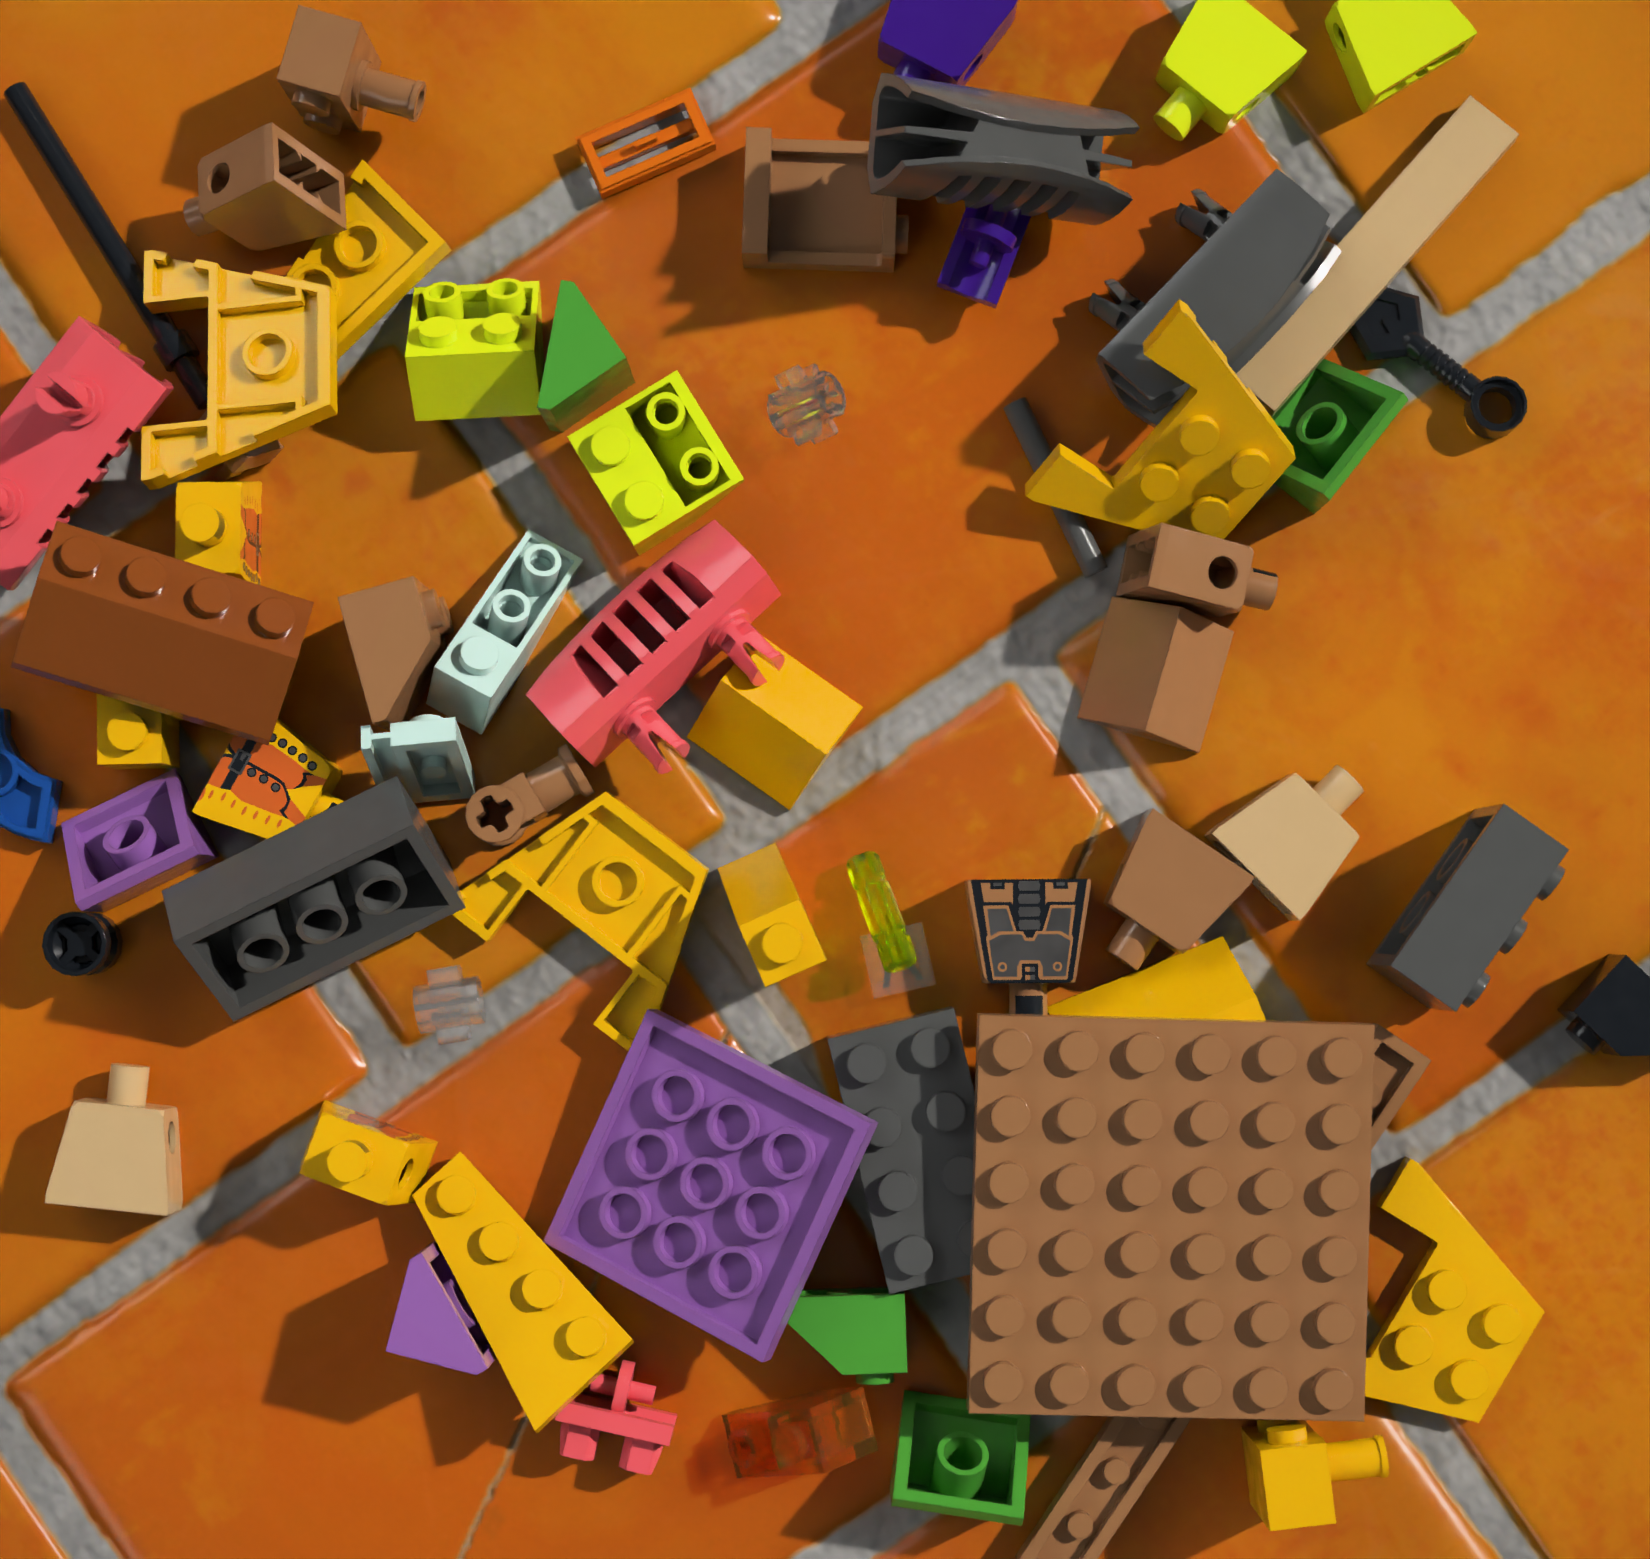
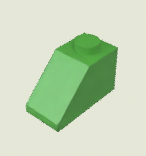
M887 1286L802 1290L788 1324L842 1375H855L857 1384L882 1385L893 1383L894 1373H908L904 1291L889 1294Z

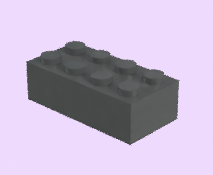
M397 776L162 890L174 943L233 1022L466 908L449 858Z
M952 1006L827 1036L843 1104L879 1122L859 1164V1171L889 1294L970 1275L975 1092L954 1008Z

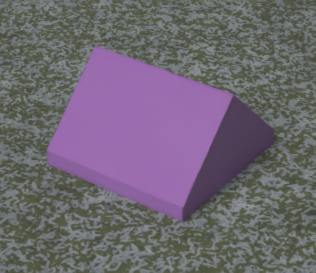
M176 768L61 823L74 900L81 911L106 912L219 857L201 817L192 812L195 805Z
M434 1241L409 1260L386 1352L478 1375L490 1367L496 1356L437 1242Z

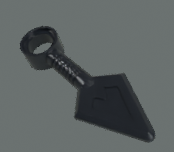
M1387 287L1349 330L1366 361L1409 357L1414 362L1417 361L1419 366H1423V369L1430 371V374L1436 376V379L1442 381L1445 386L1448 385L1450 390H1454L1458 396L1466 401L1464 404L1466 423L1475 434L1483 438L1498 439L1507 436L1522 422L1527 412V398L1524 390L1517 382L1500 376H1494L1481 381L1472 373H1468L1466 368H1462L1461 364L1456 363L1453 358L1450 359L1448 354H1444L1440 348L1437 349L1435 344H1431V341L1424 337L1419 296ZM1489 392H1497L1504 395L1510 401L1512 407V415L1509 421L1497 424L1486 420L1481 415L1479 409L1481 396Z

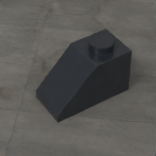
M1608 954L1557 1009L1571 1022L1565 1031L1578 1045L1592 1055H1596L1600 1050L1604 1054L1616 1056H1649L1650 977L1627 955Z

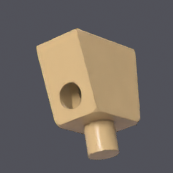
M1335 765L1314 788L1297 773H1292L1273 784L1211 828L1204 836L1227 859L1253 875L1255 878L1251 883L1289 921H1300L1310 910L1360 837L1340 815L1364 790L1356 779L1339 765Z
M111 1063L107 1099L88 1097L74 1101L46 1190L45 1203L168 1216L182 1210L183 1190L178 1110L175 1106L146 1103L150 1073L149 1066Z

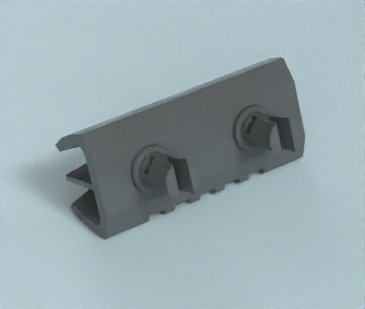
M881 73L872 104L867 162L870 192L876 195L919 201L935 196L937 203L947 205L963 200L965 201V207L975 209L991 204L993 205V211L1004 213L1019 208L1021 215L1036 216L1048 212L1049 219L1098 225L1111 220L1133 200L1129 193L1099 179L1100 171L1132 167V160L1102 153L1103 136L1135 134L1140 127L1128 115L1115 110Z
M1278 169L1233 214L1211 199L1203 190L1195 189L1191 191L1199 211L1180 203L1176 210L1175 219L1181 227L1187 228L1204 240L1205 243L1146 304L1124 289L1115 279L1104 281L1115 303L1095 293L1090 298L1089 312L1095 317L1101 318L1119 332L1098 353L1096 361L1111 391L1125 409L1154 428L1188 390L1190 385L1146 357L1143 352L1142 343L1179 299L1190 307L1196 315L1197 323L1209 339L1216 342L1227 357L1229 366L1236 374L1290 319L1326 276L1342 252L1335 244L1325 241L1331 231L1330 227L1325 225L1330 214L1312 196Z

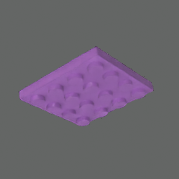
M647 1009L543 1242L758 1361L765 1362L771 1360L879 1122L658 1009Z

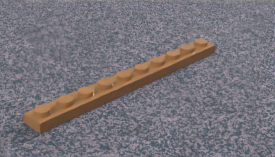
M1373 1023L1375 1027L1371 1150L1432 1061L1376 1023ZM1109 1416L1015 1555L1016 1559H1098L1192 1418Z

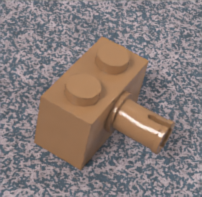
M298 5L277 80L291 100V104L304 117L303 122L307 126L333 135H339L341 128L361 133L368 107L417 122L424 106L427 87L424 81H415L379 71L382 62L361 22Z

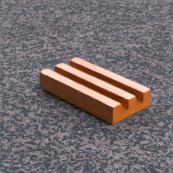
M687 88L575 137L602 200L716 150L715 141L691 88ZM686 110L689 118L640 138L603 156L598 157L594 150L681 111ZM696 132L698 136L695 139L606 177L605 171Z

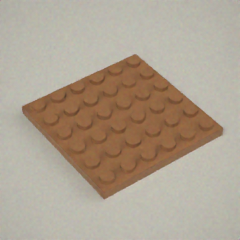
M977 1013L966 1404L968 1413L1364 1422L1375 1025L1358 1022Z

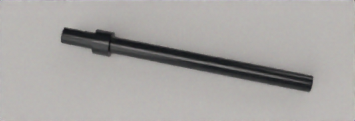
M25 82L13 84L6 89L4 97L157 342L153 350L166 371H174L197 409H206L208 377L196 359L200 353L185 329L178 330L168 312L152 314L143 303L144 273Z

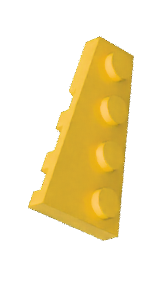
M363 159L350 178L353 184L345 195L347 230L318 237L304 259L298 257L285 276L328 285L336 295L337 360L452 251L448 244Z
M460 1151L412 1196L534 1431L538 1434L621 1356L634 1341Z

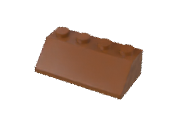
M56 521L35 583L11 667L269 745L299 656L314 602Z

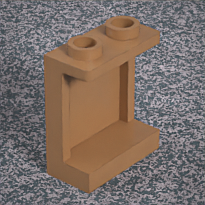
M746 127L742 259L744 268L894 273L895 253L907 254L909 215H896L897 197L871 194L867 171L869 141L772 138V128Z

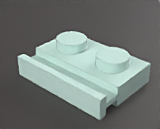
M433 714L419 715L407 722L390 723V732L373 733L371 725L361 726V751L376 785L397 776L414 803L471 798L476 793L475 773L456 717L443 718Z

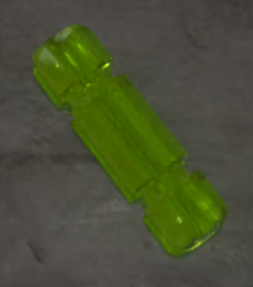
M867 851L851 857L846 864L847 872L854 890H858L856 892L857 899L874 943H877V952L884 970L887 973H897L916 964V952L909 934H905L907 932L905 923L889 881L885 880V870L879 855L874 851Z

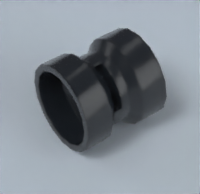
M69 912L58 916L50 922L44 932L42 948L45 959L58 972L71 976L95 975L103 973L115 965L121 955L123 940L120 929L109 917L94 912ZM93 937L95 938V942H96V944H95V949L93 948V946H94Z

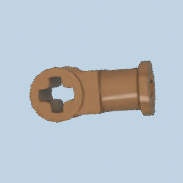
M564 744L558 748V756L527 774L521 772L501 785H489L480 788L471 796L466 806L465 818L469 829L476 837L492 846H507L521 838L526 828L549 816L548 812L579 794L588 797L595 792L567 744ZM493 801H496L503 808L510 805L513 808V811L505 816L509 826L501 832L492 825L483 827L482 821L489 817V811L486 806Z

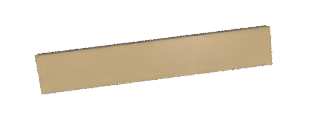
M1471 95L1339 242L1337 247L1342 251L1308 298L1263 348L1236 373L1244 386L1252 390L1271 417L1276 414L1515 143L1519 133Z

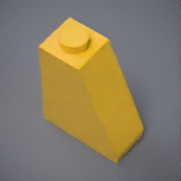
M776 843L717 868L738 927L765 987L827 960Z

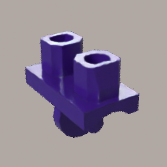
M991 204L977 209L966 207L938 278L937 287L996 309L1032 216L1021 215L1019 208L1005 213L993 211V205Z

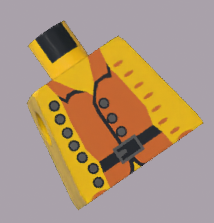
M178 482L176 487L175 558L261 585L262 482Z
M277 719L269 745L233 736L192 812L201 817L268 839L344 802L332 795L342 776L343 770L280 719Z
M324 1100L301 1160L299 1173L378 1204L390 1206L415 1203L412 1194L423 1185L438 1141ZM406 1163H407V1167H406L405 1173H404V1175H403L401 1181L399 1182L401 1173H402V1171H403V1169H404V1167H405V1165H406Z

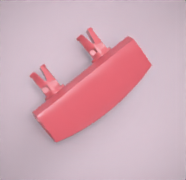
M78 316L0 416V585L7 590H15L46 552L56 521L66 524L70 521L69 513L73 507H81L89 497L88 487L92 482L98 483L109 471L108 462L113 457H120L129 446L127 441L134 432H140L142 426L148 422L174 388L168 380L164 379L160 382L142 368L145 363L142 359L120 350L121 342L119 339Z
M714 519L666 553L612 599L549 664L526 693V696L561 735L595 768L628 738L653 764L654 769L659 774L668 773L673 769L657 746L658 742H663L683 758H686L689 753L690 745L686 740L681 739L656 711L721 650L749 677V681L755 686H760L767 681L752 660L751 656L753 654L758 655L779 671L783 666L784 656L781 652L776 651L750 623L781 596V593L757 560Z

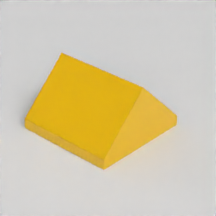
M767 640L785 658L781 669L778 671L761 657L753 654L751 656L752 660L767 681L760 686H755L749 681V677L734 664L718 683L688 733L687 738L790 811L863 707Z

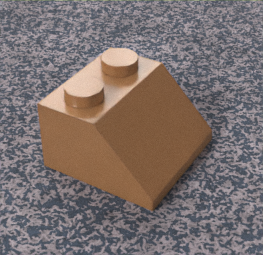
M414 576L338 597L372 724L390 731V723L407 722L411 719L430 686L434 666L447 649L445 635L454 633L452 619L445 598L443 596L438 597L435 589L430 590Z

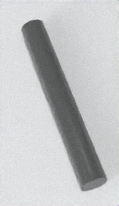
M1023 397L1008 404L1003 409L1035 473L1052 450L1026 397ZM1051 506L1085 578L1108 568L1084 516Z

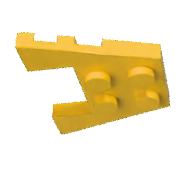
M156 250L144 251L143 303L152 314L208 308L207 419L142 426L141 481L149 490L161 489L338 414L337 297L330 286L259 271H253V274L250 275L222 269L215 262L196 259L195 263L172 259L166 252Z
M1179 299L1142 344L1144 355L1189 384L1188 390L1114 476L1109 475L1059 443L1025 483V495L1027 498L1034 502L1138 530H1143L1159 523H1165L1225 539L1296 459L1293 445L1252 390L1244 386L1229 366L1227 357L1214 340L1211 341L1197 323L1196 315L1190 307Z
M606 791L539 836L538 839L486 872L485 875L460 890L466 908L452 915L488 942L492 940L527 892L530 890L632 969V974L593 1023V1025L629 1051L647 1009L661 1010L709 868L609 791Z
M1405 1156L1376 1206L1432 1240V1243L1366 1352L1365 1396L1479 1423L1545 1312L1421 1165Z

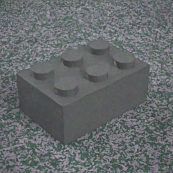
M1505 804L1474 809L1366 965L1427 1008L1456 1012L1461 1004L1466 1008L1470 1007L1489 983L1490 975L1484 971L1497 952L1508 953L1525 932L1528 922L1523 920L1522 916L1534 899L1537 897L1543 901L1561 881L1565 869L1559 863L1569 849Z

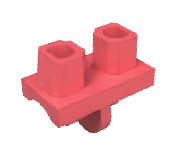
M623 1360L618 1377L600 1374L590 1386V1391L614 1396L613 1399L581 1392L555 1417V1421L562 1422L560 1429V1455L583 1461H593L596 1455L600 1432L604 1431L625 1436L618 1467L635 1473L652 1475L662 1453L663 1445H670L677 1414L628 1403V1400L652 1405L656 1386L632 1381L636 1362Z

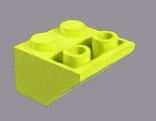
M504 278L486 284L457 285L452 282H437L427 287H414L405 362L415 421L541 415L537 404L544 372V351L539 281L521 282L512 278Z
M677 370L567 436L573 449L639 556L694 523L744 482L742 474Z

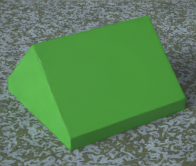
M565 280L560 282L537 408L549 430L563 433L635 383L624 353L576 284Z
M1323 359L1272 417L1293 445L1296 457L1274 484L1315 514L1331 500L1407 403L1408 398L1399 390Z
M904 1390L889 1487L891 1506L1022 1526L1025 1510L1031 1415L973 1414L967 1411V1399Z

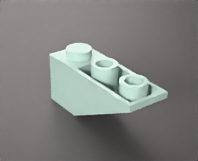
M528 529L434 666L426 704L449 717H456L459 723L482 735L515 685L579 571L583 559Z

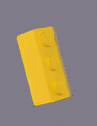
M1223 936L1190 948L1183 954H1175L1138 969V971H1133L1048 1006V1015L1266 1020L1253 989Z

